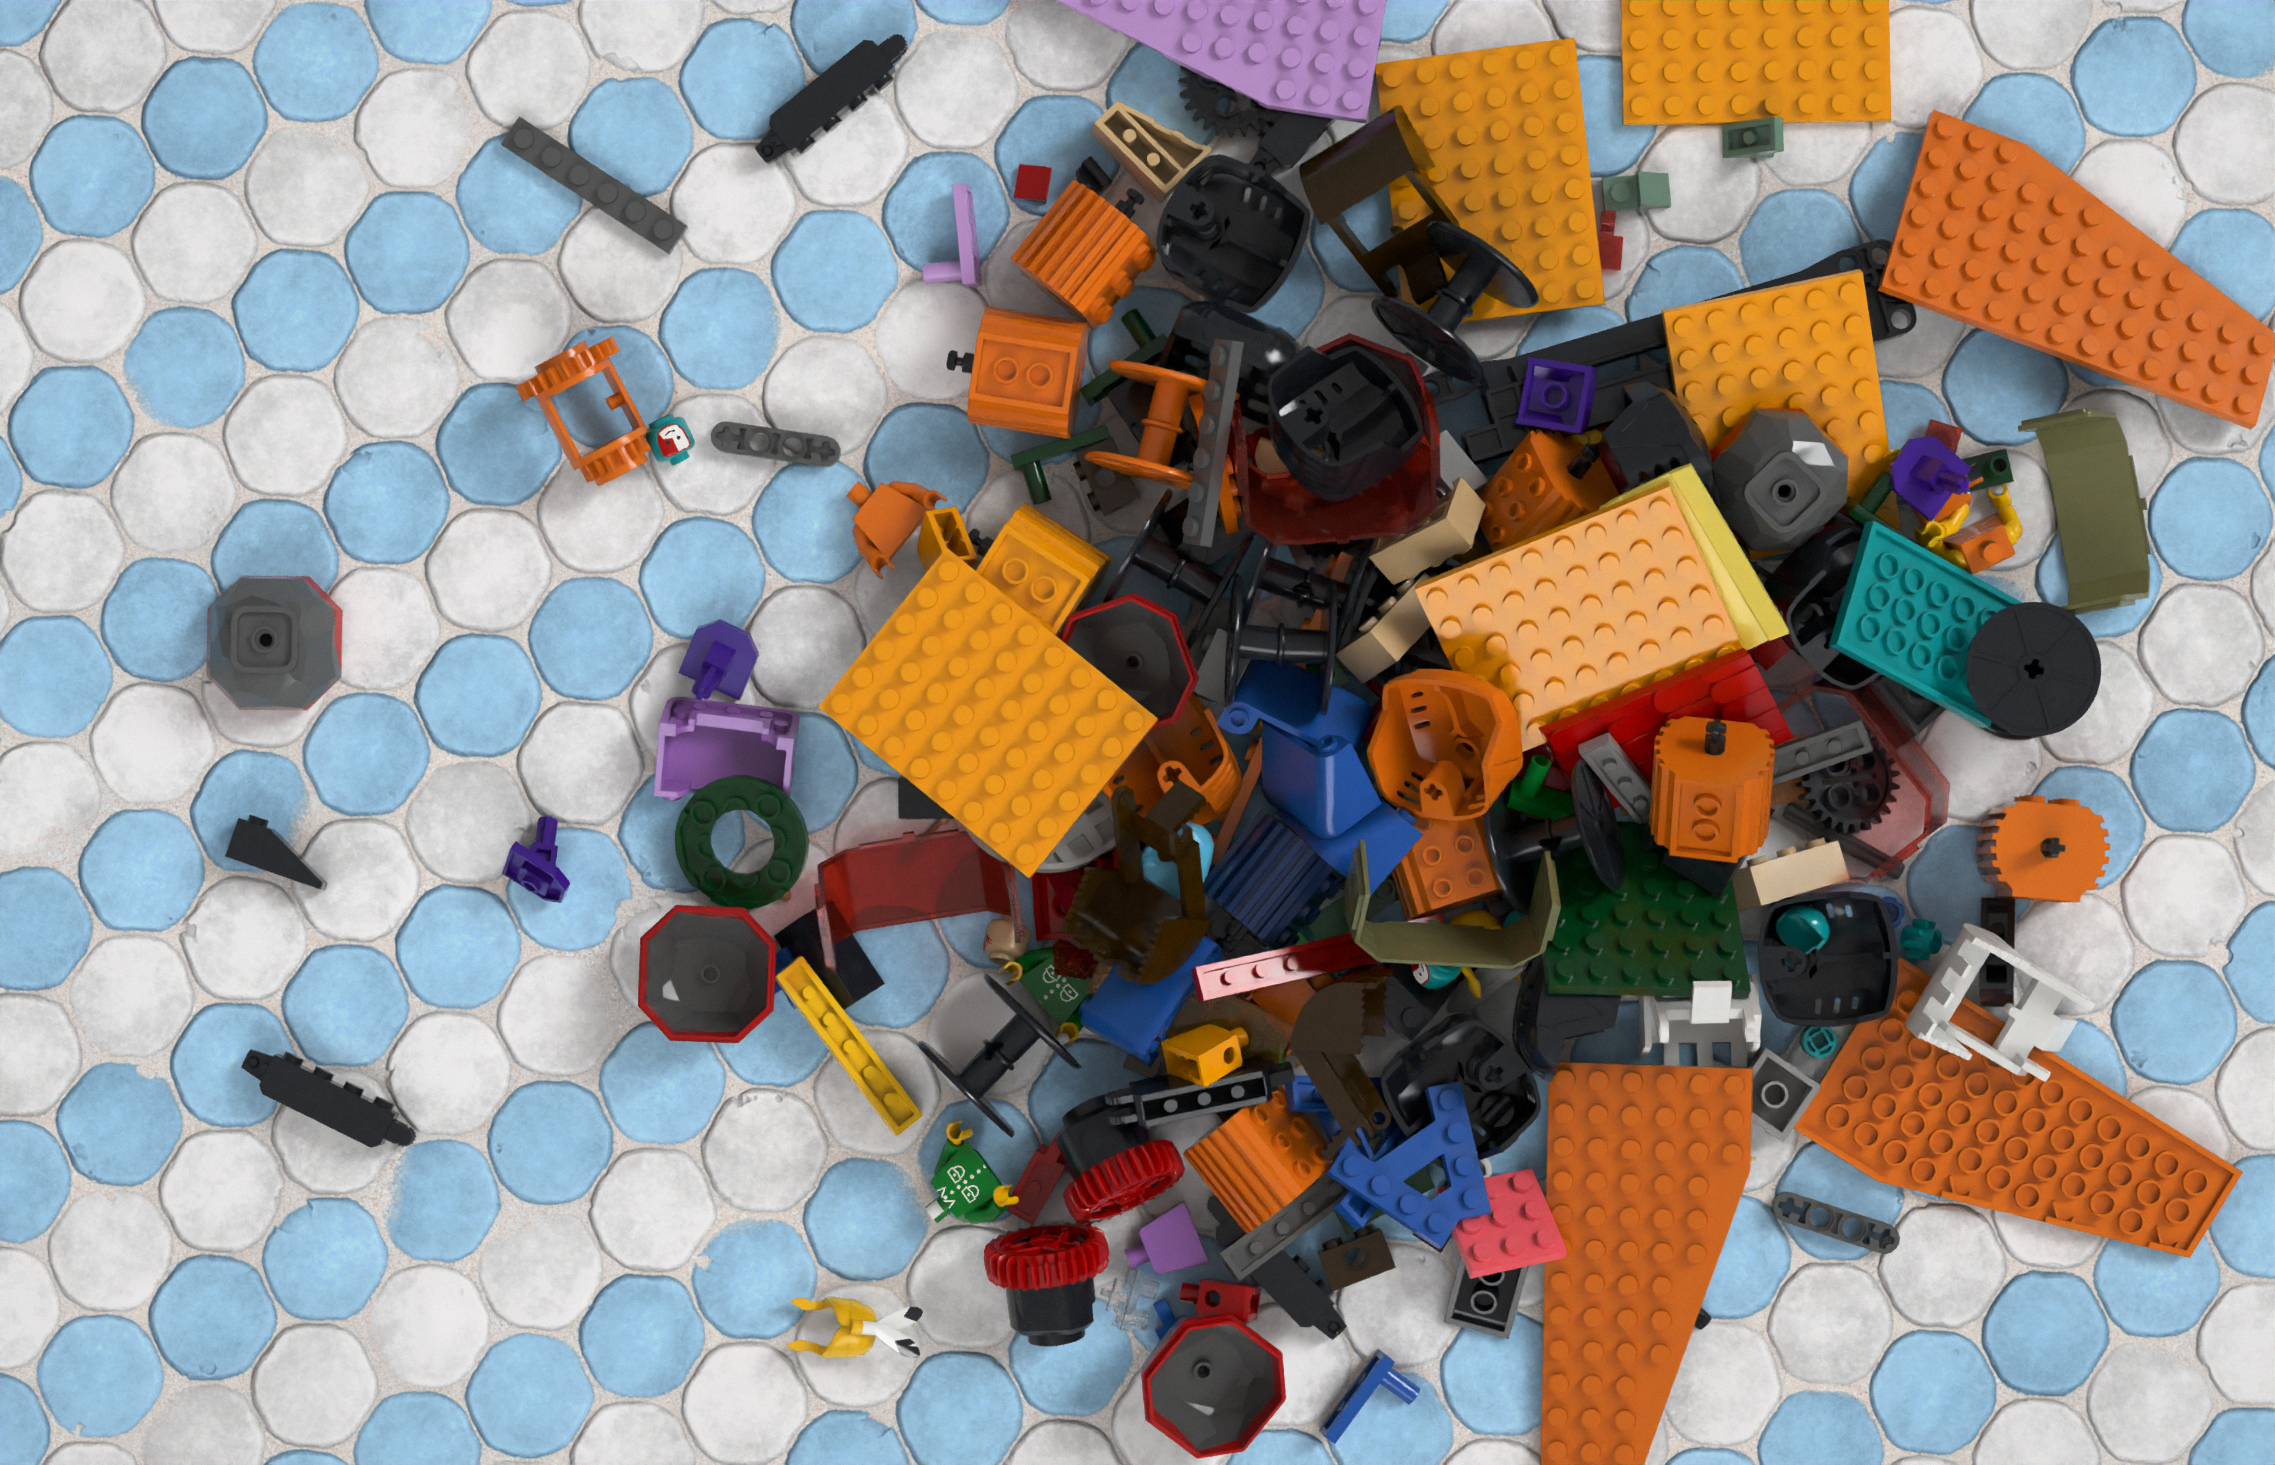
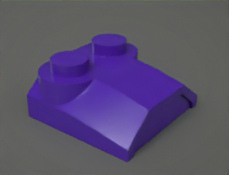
M1527 357L1528 366L1515 424L1563 432L1568 435H1583L1591 415L1596 389V369L1591 366Z

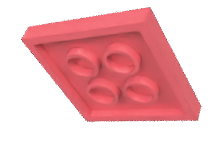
M1532 1168L1483 1178L1492 1213L1486 1216L1458 1221L1451 1232L1470 1279L1563 1259L1567 1253L1563 1239ZM1448 1186L1438 1188L1436 1197L1447 1190Z

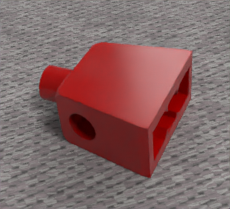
M1213 1278L1201 1279L1200 1285L1183 1282L1180 1291V1302L1197 1305L1196 1313L1198 1314L1214 1312L1231 1313L1240 1321L1248 1322L1257 1319L1262 1286ZM1213 1292L1219 1293V1304L1214 1303L1212 1299Z

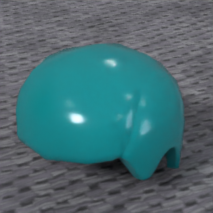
M1808 904L1790 906L1776 921V933L1781 941L1787 946L1799 947L1806 955L1814 949L1819 950L1826 943L1830 935L1829 924L1823 914Z

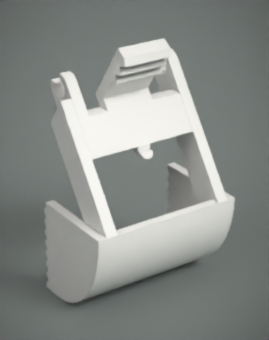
M1964 924L1906 1019L1905 1026L1917 1038L1923 1039L1964 1059L1970 1060L1972 1054L1957 1040L2016 1075L2026 1076L2029 1072L2046 1082L2051 1072L2030 1060L2027 1056L2034 1046L2042 1051L2060 1052L2078 1021L2067 1014L2056 1015L2054 1012L2063 997L2066 996L2092 1011L2096 1002L2024 959L1997 934L1972 924ZM1990 952L2033 977L2017 1006L2011 1003L2005 1004L2004 1010L2010 1017L1992 1046L1949 1021Z
M1748 974L1751 987L1748 998H1731L1732 981H1693L1692 997L1639 996V1057L1647 1058L1652 1044H1663L1664 1065H1679V1044H1697V1066L1713 1067L1712 1044L1730 1043L1731 1067L1747 1068V1058H1754L1761 1043L1762 1013L1759 1005L1758 974Z

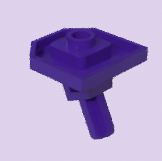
M1935 436L1908 439L1888 465L1891 490L1928 521H1932L1953 493L1957 495L1966 494L1970 490L1968 487L1970 480L1966 475L1971 470V467Z
M719 619L698 626L678 673L695 680L691 691L696 695L697 700L709 699L714 689L740 700L759 657V652L749 632Z
M552 816L540 817L537 823L535 842L528 849L515 841L510 848L502 874L545 901L561 903L566 897L571 883L561 870L556 867L558 846L555 845L558 821L552 818Z

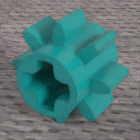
M1913 918L1912 925H1906L1900 935V944L1904 950H1908L1907 957L1929 961L1930 954H1937L1942 946V933L1939 929H1934L1936 922Z

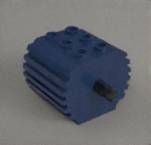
M1261 809L1204 880V894L1233 918L1224 929L1228 935L1225 938L1218 936L1215 943L1219 944L1220 948L1229 954L1234 950L1231 944L1233 940L1240 942L1247 932L1250 931L1272 950L1296 945L1300 939V936L1297 934L1305 924L1310 926L1315 922L1321 913L1319 907L1326 898L1331 900L1340 891L1343 885L1340 882L1343 879V875L1322 859L1301 838Z

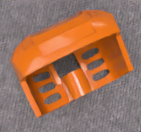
M1417 669L1416 671L1390 679L1384 685L1382 694L1383 710L1366 751L1370 768L1373 770L1377 786L1383 797L1394 806L1402 807L1405 811L1422 817L1456 821L1469 820L1485 814L1507 784L1516 777L1523 765L1520 727L1516 711L1507 694L1495 685L1473 674L1445 669ZM1423 705L1426 706L1425 708L1414 709ZM1425 721H1429V722H1430V723H1427V724L1418 725V723H1422V722H1425ZM1463 742L1469 744L1474 752L1468 751L1464 747ZM1411 773L1423 778V781L1421 782L1414 778ZM1463 778L1475 779L1466 790ZM1404 782L1408 783L1409 785L1417 789H1420V793L1413 791L1407 786H1405ZM1397 791L1420 803L1416 804L1408 800H1405L1404 798L1397 795Z
M1193 693L1180 720L1149 731L1105 785L1102 791L1110 803L1115 789L1121 785H1126L1134 791L1136 809L1143 807L1137 814L1145 818V815L1180 780L1204 795L1207 800L1206 806L1201 807L1200 812L1196 813L1193 820H1188V822L1205 826L1218 818L1231 806L1242 787L1240 766L1221 728L1217 726V721L1211 710L1204 706ZM1202 729L1200 733L1192 736L1193 732ZM1211 742H1214L1212 746L1208 747L1203 751L1201 750L1202 747L1206 746ZM1221 756L1223 757V759L1220 760L1219 762H1217V763H1215V764H1213V765H1210L1211 762L1215 761L1216 759L1220 758ZM1121 777H1124L1123 781H1121L1118 784H1114L1115 781H1117Z

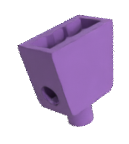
M1185 1201L1178 1203L1140 1227L1138 1233L1143 1243L1124 1250L1132 1269L1151 1262L1155 1274L1209 1262Z

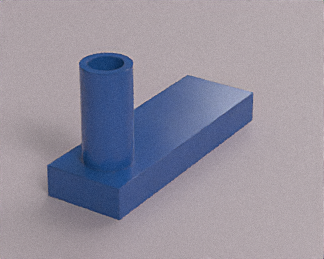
M1378 1349L1319 1431L1324 1437L1335 1444L1379 1384L1408 1405L1416 1399L1420 1388L1393 1369L1392 1366L1395 1362Z

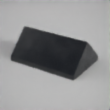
M831 900L801 916L774 935L782 949L788 947L795 959L798 956H803L843 1010L885 984Z

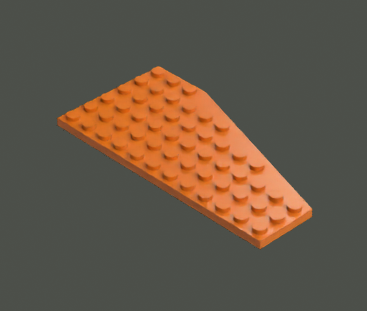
M1934 109L1929 114L1878 291L2250 430L2256 426L2275 357V332L2027 144Z
M1898 956L1897 986L1889 1013L1876 1020L1854 1025L1818 1083L1822 1087L1793 1129L1878 1182L2190 1258L2243 1172L2053 1052L2042 1051L2034 1046L2027 1058L2051 1072L2048 1080L2045 1082L2029 1072L2026 1076L2016 1075L1959 1040L1957 1041L1972 1054L1970 1060L1917 1038L1905 1026V1021L1932 976ZM1965 997L1962 998L1949 1020L1990 1046L1993 1045L2006 1024Z
M1559 1061L1555 1076L1551 1082L1549 1081L1546 1202L1563 1239L1567 1253L1563 1259L1545 1262L1540 1465H1645L1751 1171L1753 1068Z

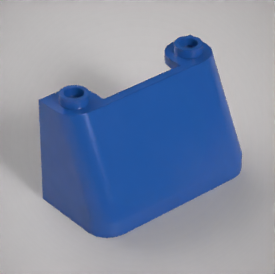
M1251 659L1236 686L1233 705L1230 708L1224 709L1217 726L1237 735L1245 734L1251 731L1259 717L1312 745L1317 744L1318 740L1326 735L1342 736L1351 742L1356 752L1371 723L1373 711L1366 700L1332 683L1327 714L1323 716L1317 708V675L1292 662L1283 661L1279 666L1276 661Z
M1262 719V792L1269 804L1322 839H1332L1341 835L1382 804L1350 741L1339 735H1326L1311 747L1306 741Z
M1368 775V777H1369V779H1370V781H1371V783H1372V782H1373V779ZM1379 795L1378 797L1382 803L1380 806L1344 833L1332 839H1322L1277 809L1275 812L1322 859L1345 878L1348 875L1353 849L1358 847L1359 840H1365L1370 896L1423 835L1413 826L1417 820L1402 807L1397 812Z
M1204 936L1194 953L1175 973L1153 984H1137L1134 981L1125 980L1115 973L1117 968L1122 966L1114 965L1094 996H1088L1080 1006L1078 1013L1082 1015L1080 1019L1081 1025L1150 1068L1159 1055L1155 1051L1159 1045L1157 1039L1161 1042L1166 1039V1031L1195 989L1191 969L1220 962L1224 956L1220 945Z

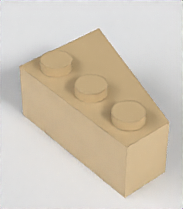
M1120 101L1111 106L1094 123L1090 132L1160 204L1175 191L1180 180L1188 171L1208 157L1212 151L1211 148L1205 145L1201 146L1183 137L1184 134L1176 130L1172 131L1156 123L1155 119Z
M1461 476L1452 482L1453 490L1439 499L1436 494L1427 500L1429 507L1414 517L1411 513H1408L1376 536L1369 558L1393 585L1405 579L1412 580L1421 571L1431 566L1438 567L1447 558L1457 553L1459 555L1464 554L1473 546L1474 537L1486 504Z
M1426 572L1415 580L1405 579L1396 588L1398 594L1395 597L1390 596L1377 608L1379 612L1367 619L1358 628L1360 631L1336 653V656L1362 684L1396 663L1431 626L1414 590L1415 584L1430 579Z
M1823 837L1806 842L1807 849L1797 852L1795 846L1776 851V859L1767 861L1766 855L1746 860L1748 867L1739 869L1732 879L1738 912L1850 879L1839 841L1826 843Z

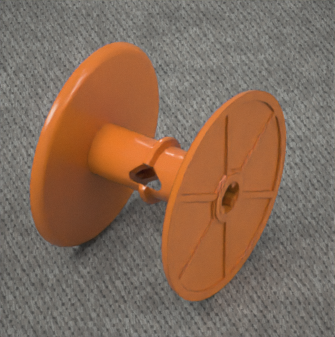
M1111 360L1109 366L1117 374L1155 387L1147 419L1141 420V424L1145 427L1137 458L1102 451L1087 452L1084 458L1092 463L1120 473L1189 490L1193 481V474L1169 467L1177 434L1183 433V429L1179 426L1187 396L1201 393L1202 398L1205 399L1204 388L1208 380L1157 366L1131 361ZM1237 392L1235 396V401H1237L1240 396Z

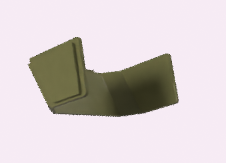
M2082 408L2021 421L2022 426H2018V431L2036 432L2046 456L2069 581L2068 605L2061 606V608L2077 616L2136 605V600L2149 598L2150 565L2148 554H2151L2143 514V510L2148 508L2146 498H2140L2133 455L2129 456L2127 440L2116 414L2100 412V409Z
M1359 840L1358 847L1353 849L1344 888L1346 898L1344 916L1353 941L1378 962L1513 969L1545 952L1548 940L1552 941L1561 909L1555 861L1551 860L1550 851H1544L1529 906V913L1527 916L1500 930L1485 929L1484 926L1440 924V920L1428 919L1427 923L1402 921L1368 922L1365 917L1370 899V883L1365 840Z

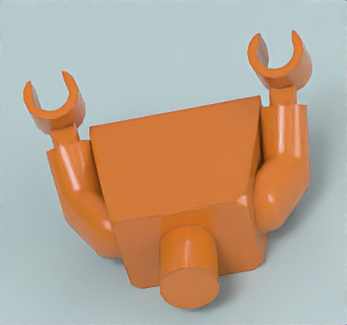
M859 481L852 487L846 497L860 508L852 518L856 523L852 533L860 555L867 561L878 578H884L880 573L882 567L889 565L893 570L895 569L891 559L923 522L925 512L937 510L935 509V503L940 499L947 502L945 496L935 490L930 491L916 483L893 481L888 485L881 483L874 493Z
M1333 973L1245 992L1244 997L1239 999L1237 1003L1246 1002L1252 998L1290 1043L1296 1019L1304 1005L1314 994L1336 979ZM1289 1048L1284 1053V1060L1288 1057V1055L1291 1052H1293V1050H1290ZM1298 1062L1294 1068H1298L1301 1063Z

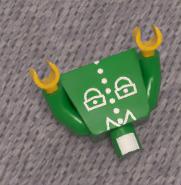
M1054 947L1030 950L1013 962H1008L1000 967L998 973L1008 970L1012 975V979L1005 983L1009 986L1019 980L1058 1022L1060 1028L1056 1031L1055 1038L1060 1033H1066L1070 1037V1041L1066 1046L1070 1047L1083 1028L1080 1023L1082 1015L1078 1013L1079 1008L1088 996L1093 997L1096 993L1093 988L1095 982L1086 974L1098 963L1097 960L1092 958L1094 954L1092 949H1082L1073 959L1064 949L1059 951Z
M962 1120L950 1123L946 1129L948 1139L935 1167V1176L931 1180V1184L940 1196L925 1208L937 1223L951 1212L963 1223L980 1224L995 1222L1008 1208V1205L1017 1204L1019 1198L1010 1195L1009 1190L1013 1186L1002 1184L976 1147L969 1142L964 1144L963 1140L972 1136V1130L968 1128L961 1132L960 1124Z

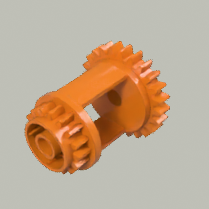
M612 336L591 347H588L586 341H583L535 366L534 368L538 375L515 386L522 401L535 396L573 470L580 468L587 483L595 480L598 487L647 462L648 458L645 453L651 450L644 436L649 431L609 358L620 351ZM602 371L614 393L606 398L608 407L614 410L621 406L633 430L580 456L550 397Z

